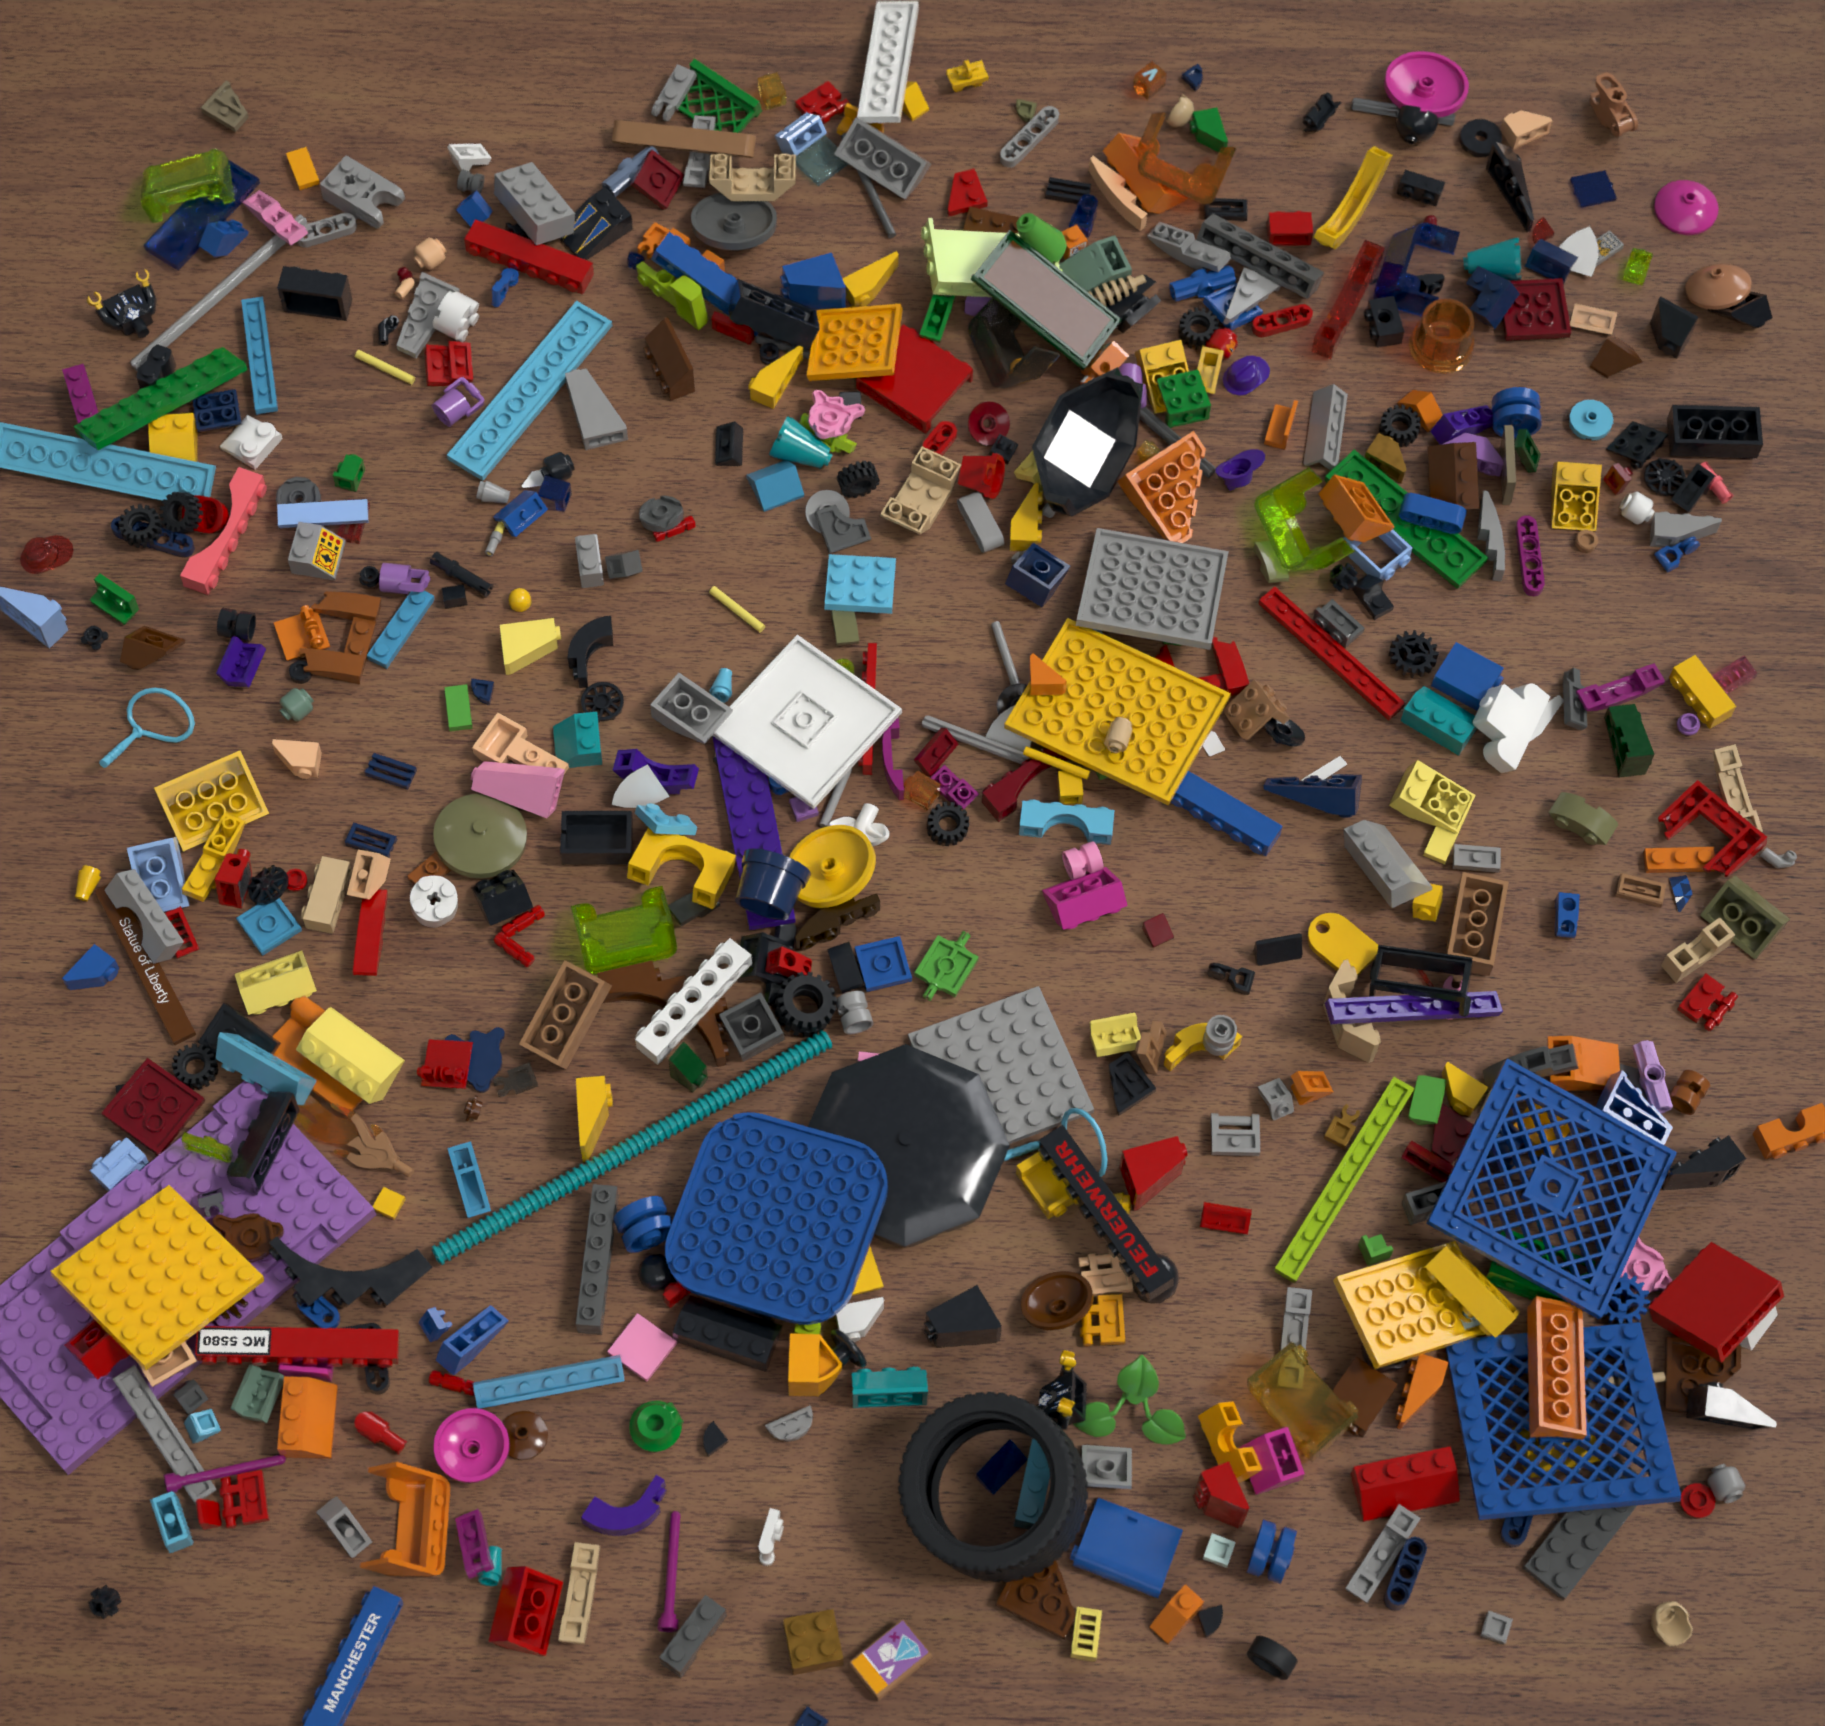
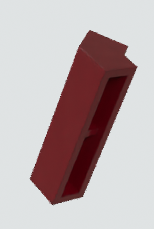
M1414 1141L1409 1143L1401 1156L1402 1159L1441 1183L1446 1182L1448 1178L1432 1168L1435 1166L1450 1175L1453 1168L1452 1164ZM1409 1151L1430 1163V1166L1409 1155Z

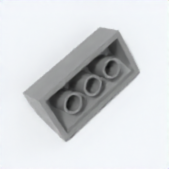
M857 117L834 153L904 199H907L919 185L931 166L930 162Z
M1362 820L1344 829V847L1391 908L1432 890L1431 884L1384 825Z

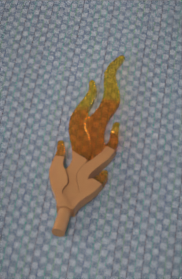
M311 1095L308 1096L304 1105H299L308 1110L318 1121V1123H313L300 1112L296 1117V1120L313 1137L327 1143L348 1145L358 1149L361 1153L357 1155L348 1150L335 1149V1154L345 1157L356 1166L362 1168H389L392 1170L396 1169L409 1178L413 1175L414 1169L400 1161L401 1158L396 1154L385 1132L379 1126L372 1124L371 1129L375 1135L374 1138L358 1113L349 1108L331 1103L330 1106L336 1111L345 1114L348 1120L339 1118L327 1111Z

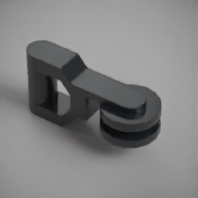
M1220 963L1209 964L1208 976L1213 979L1223 980L1225 979V973L1228 972L1227 982L1231 984L1233 990L1244 995L1250 994L1255 977L1254 971L1243 967L1237 970ZM1237 975L1244 976L1242 985L1237 984L1235 980Z

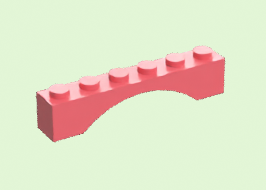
M238 467L229 484L232 494V508L227 525L220 536L209 547L189 558L180 575L184 587L209 595L211 589L216 587L218 576L221 570L226 568L230 553L236 550L238 538L241 533L243 534L246 531L250 516L255 514L260 497L263 498L266 493L267 486L265 485L263 475Z

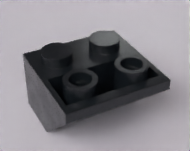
M505 870L499 873L497 877L490 880H481L476 883V886L471 887L478 905L490 926L534 908L526 886L515 870Z

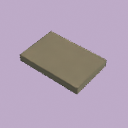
M1505 425L1500 444V456L1503 459L1501 489L1502 505H1510L1516 485L1514 428L1512 425Z

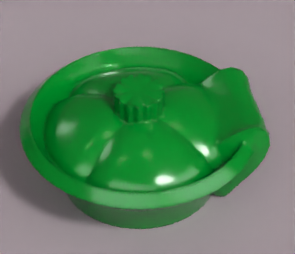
M649 1401L634 1411L630 1419L629 1430L633 1441L640 1448L651 1452H659L675 1444L681 1434L684 1421L672 1402Z

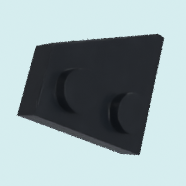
M1129 1052L1109 1064V1075L1118 1116L1156 1092L1154 1084Z

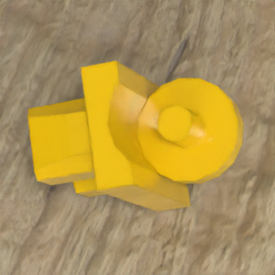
M964 60L962 66L946 70L954 92L963 91L964 87L969 85L974 87L982 86L984 81L989 80L982 60L970 63L969 60Z

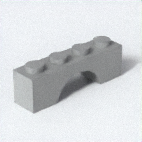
M132 869L117 873L104 891L116 908L128 907L137 914L143 929L141 946L152 962L158 963L172 959L184 941L136 870Z

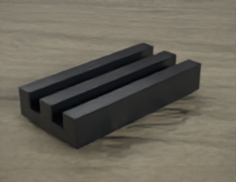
M1049 177L1045 199L1087 206L1091 184Z
M1205 198L1204 220L1215 214L1228 221H1247V199Z

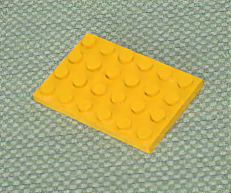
M1453 1241L1452 1243H1453V1244L1459 1249V1251L1461 1252V1250H1460V1248H1459L1457 1242H1456V1241ZM1448 1243L1343 1274L1333 1280L1375 1369L1485 1334L1479 1325L1465 1330L1461 1320L1468 1323L1473 1320L1466 1318L1462 1314L1463 1310L1461 1307L1463 1305L1457 1299L1454 1301L1450 1299L1444 1292L1445 1287L1439 1281L1435 1283L1426 1274L1428 1269L1425 1266Z

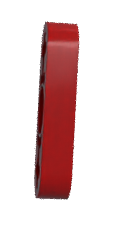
M1300 304L1257 316L1253 321L1252 332L1257 337L1264 338L1307 326L1311 323L1313 311L1310 306ZM1299 313L1306 315V318H1303V316L1299 315ZM1284 317L1288 320V323L1284 325L1279 324L1277 319Z

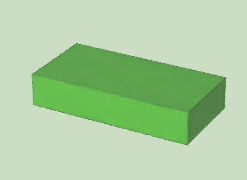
M467 684L444 687L450 732L473 729Z

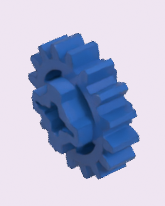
M1625 1272L1623 1277L1619 1279L1617 1283L1619 1288L1613 1292L1602 1316L1608 1315L1610 1317L1608 1323H1612L1614 1319L1617 1320V1324H1622L1623 1321L1632 1323V1319L1639 1322L1641 1320L1640 1314L1645 1315L1648 1311L1643 1306H1649L1650 1304L1649 1300L1644 1299L1649 1295V1291H1642L1645 1283L1637 1284V1276L1628 1279V1274ZM1629 1287L1634 1289L1637 1294H1634ZM1620 1295L1624 1296L1625 1304L1621 1303ZM1609 1305H1612L1613 1308L1616 1310V1312H1614V1311L1609 1307ZM1638 1307L1634 1312L1626 1314L1629 1308Z

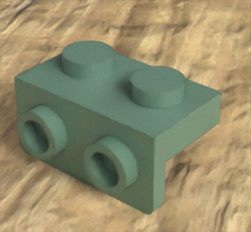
M249 1364L233 1400L231 1410L244 1419L267 1423L282 1389L285 1376L280 1373L262 1370L256 1365Z

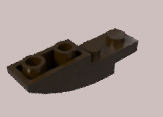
M876 893L857 901L853 897L845 903L818 911L795 936L796 950L802 948L810 949L818 942L834 940L840 935V925H850L856 919L864 916L872 917L880 911L878 894Z

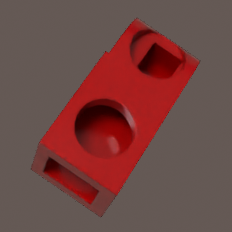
M781 946L768 952L765 972L771 974L779 973L787 977L791 975L796 977L799 972L807 975L808 972H811L812 960Z

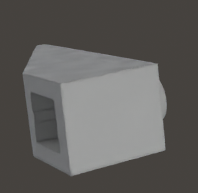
M1655 512L1650 523V546L1673 547L1689 537L1695 536L1696 539H1700L1714 534L1718 531L1722 518Z

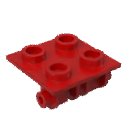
M429 1039L425 1064L417 1069V1076L422 1078L421 1086L466 1089L473 1042Z

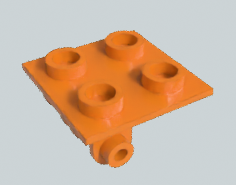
M308 605L302 606L298 615L273 622L287 661L300 657V648L323 650L330 647L319 614L313 612V609L309 608Z

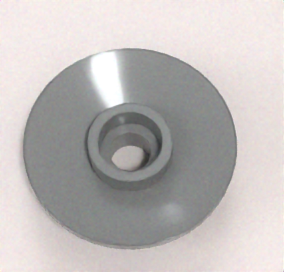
M822 490L812 495L808 500L805 515L809 525L815 531L821 533L814 514L817 510L836 504L839 511L846 517H849V505L846 499L838 492Z

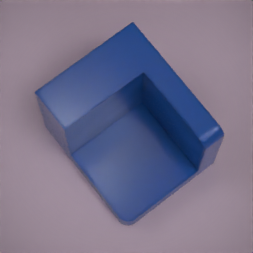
M477 190L462 200L456 209L470 227L475 219L483 222L489 218L493 211Z

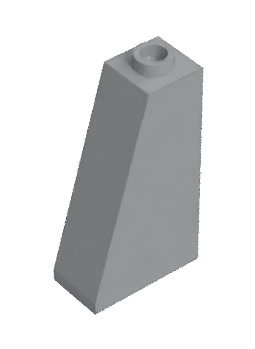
M586 368L581 370L575 369L565 373L566 386L585 450L628 440L625 423Z

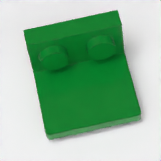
M1199 370L1157 379V385L1166 407L1165 424L1173 428L1209 419L1211 403Z

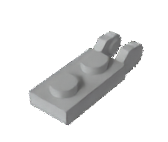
M677 64L658 100L654 103L651 114L657 116L665 105L667 107L663 113V120L669 121L675 110H678L696 79V72Z

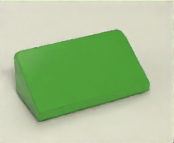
M1418 1075L1408 1115L1410 1120L1417 1125L1438 1123L1447 1084L1446 1079Z

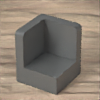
M639 550L623 551L605 557L609 579L627 577L643 571Z

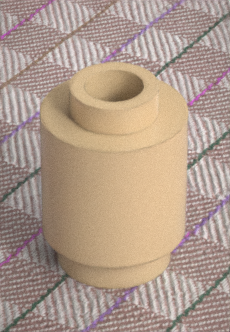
M1116 717L1110 723L1104 742L1109 751L1120 753L1127 749L1133 730L1131 727L1132 723L1128 719Z

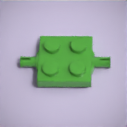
M962 931L956 942L946 940L938 935L919 964L914 976L929 985L922 995L928 1001L932 1000L937 990L956 998L977 964L979 957L964 947L971 937L969 933L966 934L965 931Z

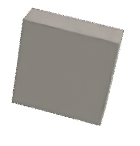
M1488 1610L1480 1636L1505 1645L1513 1619Z

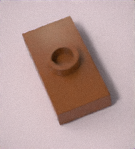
M434 852L407 877L415 885L422 877H444L451 869L441 861L437 852Z

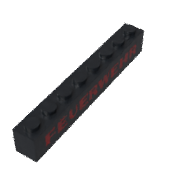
M1064 1125L1039 1139L1038 1153L1044 1162L1049 1161L1053 1168L1051 1170L1055 1178L1065 1183L1067 1186L1065 1190L1072 1200L1076 1199L1080 1204L1079 1210L1085 1219L1090 1218L1094 1225L1092 1227L1096 1235L1106 1240L1108 1243L1106 1247L1113 1258L1117 1256L1121 1261L1120 1267L1124 1274L1134 1279L1136 1282L1134 1286L1140 1296L1145 1295L1151 1301L1174 1286L1172 1274Z

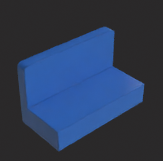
M524 490L494 515L493 518L495 521L502 522L511 536L516 537L545 513L548 508L537 492Z

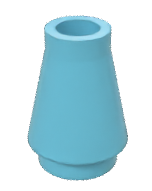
M727 668L719 670L710 688V694L723 703L727 702L732 696V671Z

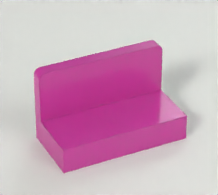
M292 1363L291 1366L279 1365L278 1370L285 1377H310L325 1382H332L334 1367L328 1366L327 1363H317V1366L313 1367L303 1366L302 1363Z

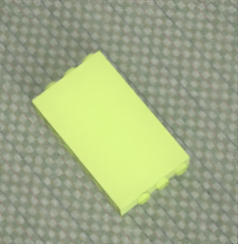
M928 218L925 227H922L921 238L925 241L924 256L928 260L927 274L930 275L933 294L991 297L970 279L1007 233L934 229L933 218ZM1053 261L1052 264L1062 271V269L1059 268V261Z

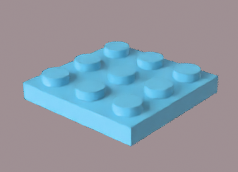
M829 554L825 610L892 614L896 558Z

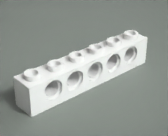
M731 938L725 943H720L715 949L714 955L709 960L706 959L702 962L695 976L688 977L681 991L678 994L674 993L668 999L667 1006L663 1010H658L653 1015L652 1022L637 1032L635 1036L636 1048L659 1065L752 964L751 954ZM723 963L729 965V967L726 969L718 968V966ZM706 980H711L714 982L710 986H705L702 984ZM690 997H696L698 999L694 1003L686 1001ZM674 1014L682 1015V1017L678 1020H674L671 1018V1016ZM665 1031L666 1035L658 1037L655 1033Z

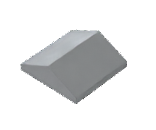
M1082 1445L1081 1458L1084 1463L1083 1468L1086 1470L1088 1486L1120 1489L1132 1488V1448Z

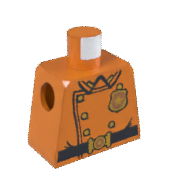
M1115 341L1102 345L1087 365V368L1081 370L1085 377L1080 384L1082 385L1117 367L1119 368L1129 355Z

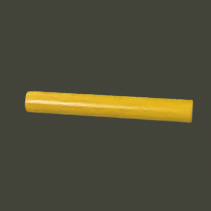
M1027 746L1024 749L1023 755L1084 779L1089 777L1090 771Z

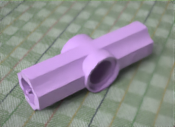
M1646 1040L1633 1045L1632 1050L1640 1073L1639 1082L1645 1090L1648 1103L1650 1105L1653 1104L1661 1114L1671 1110L1673 1106L1664 1079L1665 1070L1659 1063L1653 1041ZM1648 1074L1654 1075L1657 1080H1651Z

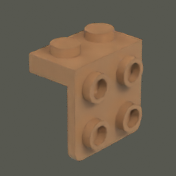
M1255 679L1223 709L1225 716L1244 740H1249L1272 717L1282 724H1285L1290 719L1285 712L1287 707L1282 701L1276 700L1274 697L1275 691L1268 684L1264 686Z

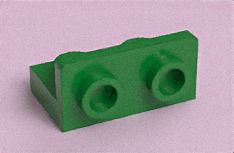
M99 573L94 579L97 592L90 601L93 605L125 625L139 610L135 596Z

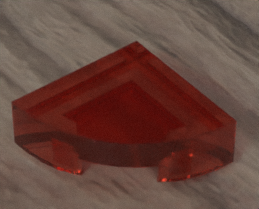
M1544 217L1537 221L1532 232V239L1535 245L1540 239L1547 240L1554 237L1555 232Z

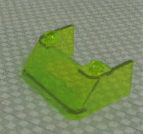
M1310 467L1260 494L1254 503L1256 512L1281 566L1289 572L1324 569L1355 552L1354 548L1342 537L1324 547L1320 546L1310 550L1295 518V515L1301 513L1306 507L1307 500L1304 492L1322 482L1321 478Z

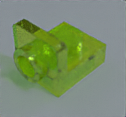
M1632 248L1622 280L1643 286L1653 253L1643 249Z

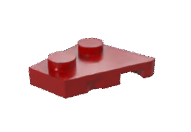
M975 168L954 173L948 217L966 213L969 211V207L978 209L988 207V201Z

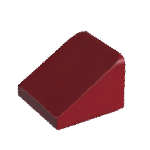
M1164 913L1143 923L1142 930L1153 948L1174 938Z

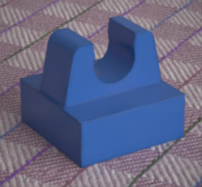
M435 1307L427 1309L418 1322L430 1343L438 1340L452 1326L451 1321L444 1323L442 1319L446 1314L445 1311H437Z

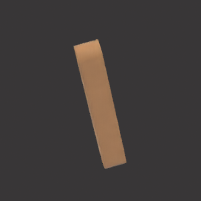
M614 120L612 142L625 145L653 146L654 148L754 158L756 136L743 133Z

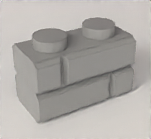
M597 534L575 537L582 588L604 585Z

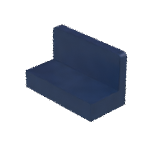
M1540 239L1532 248L1525 267L1550 279L1562 278L1564 284L1571 268L1577 262L1578 256Z

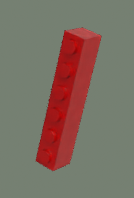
M476 219L464 239L466 252H469L471 255L480 256L492 263H499L508 268L521 271L532 278H540L551 285H559L570 292L584 294L594 275L593 262L544 244L536 245L528 238Z

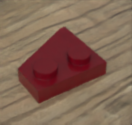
M1442 1103L1438 1123L1434 1125L1431 1152L1448 1163L1453 1164L1459 1156L1473 1124Z

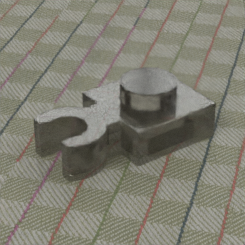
M530 1062L507 1070L509 1076L507 1078L497 1077L493 1080L494 1086L504 1085L503 1089L497 1091L498 1097L506 1096L512 1089H514L517 1095L538 1087V1082Z

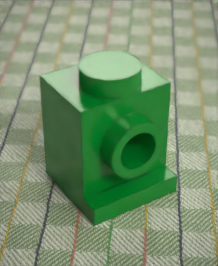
M346 454L343 462L339 463L337 472L334 471L333 473L335 486L356 492L365 473L363 459L354 454Z

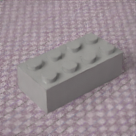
M533 162L495 174L494 195L536 245L574 233V211Z

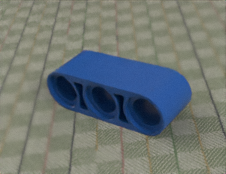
M1406 493L1403 497L1399 517L1406 522L1450 534H1458L1462 531L1467 512L1464 507L1416 493Z

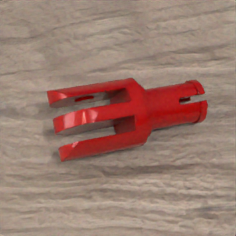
M365 1411L358 1414L355 1418L354 1425L357 1431L372 1443L379 1444L381 1442L398 1455L406 1446L408 1441L392 1432L389 1426L390 1423L377 1414Z

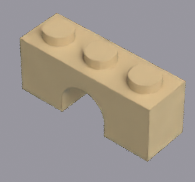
M1718 918L1705 927L1691 943L1687 945L1684 942L1667 954L1661 966L1675 983H1678L1726 949L1731 944L1735 934L1721 918Z

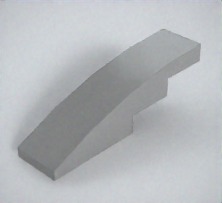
M1483 491L1480 500L1477 540L1486 541L1485 555L1488 557V561H1494L1492 580L1501 581L1505 572V548L1502 528L1489 492Z

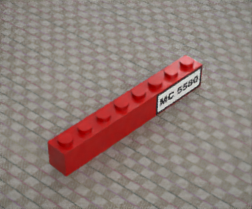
M204 1326L197 1332L195 1356L204 1365H215L217 1361H226L228 1365H241L242 1362H252V1365L265 1366L267 1362H277V1365L289 1366L292 1363H302L303 1366L313 1367L317 1366V1363H327L330 1367H341L342 1363H353L352 1366L367 1367L368 1364H378V1367L390 1368L393 1364H398L400 1334L399 1329Z

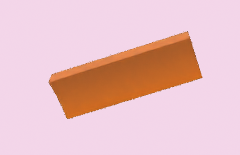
M1536 1296L1527 1307L1530 1437H1566L1583 1440L1587 1435L1583 1310L1568 1302Z

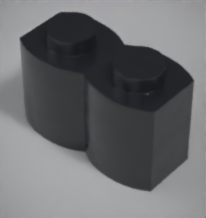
M157 344L150 350L147 361L141 365L137 372V381L140 389L153 386L157 380L174 373L176 363L171 349Z

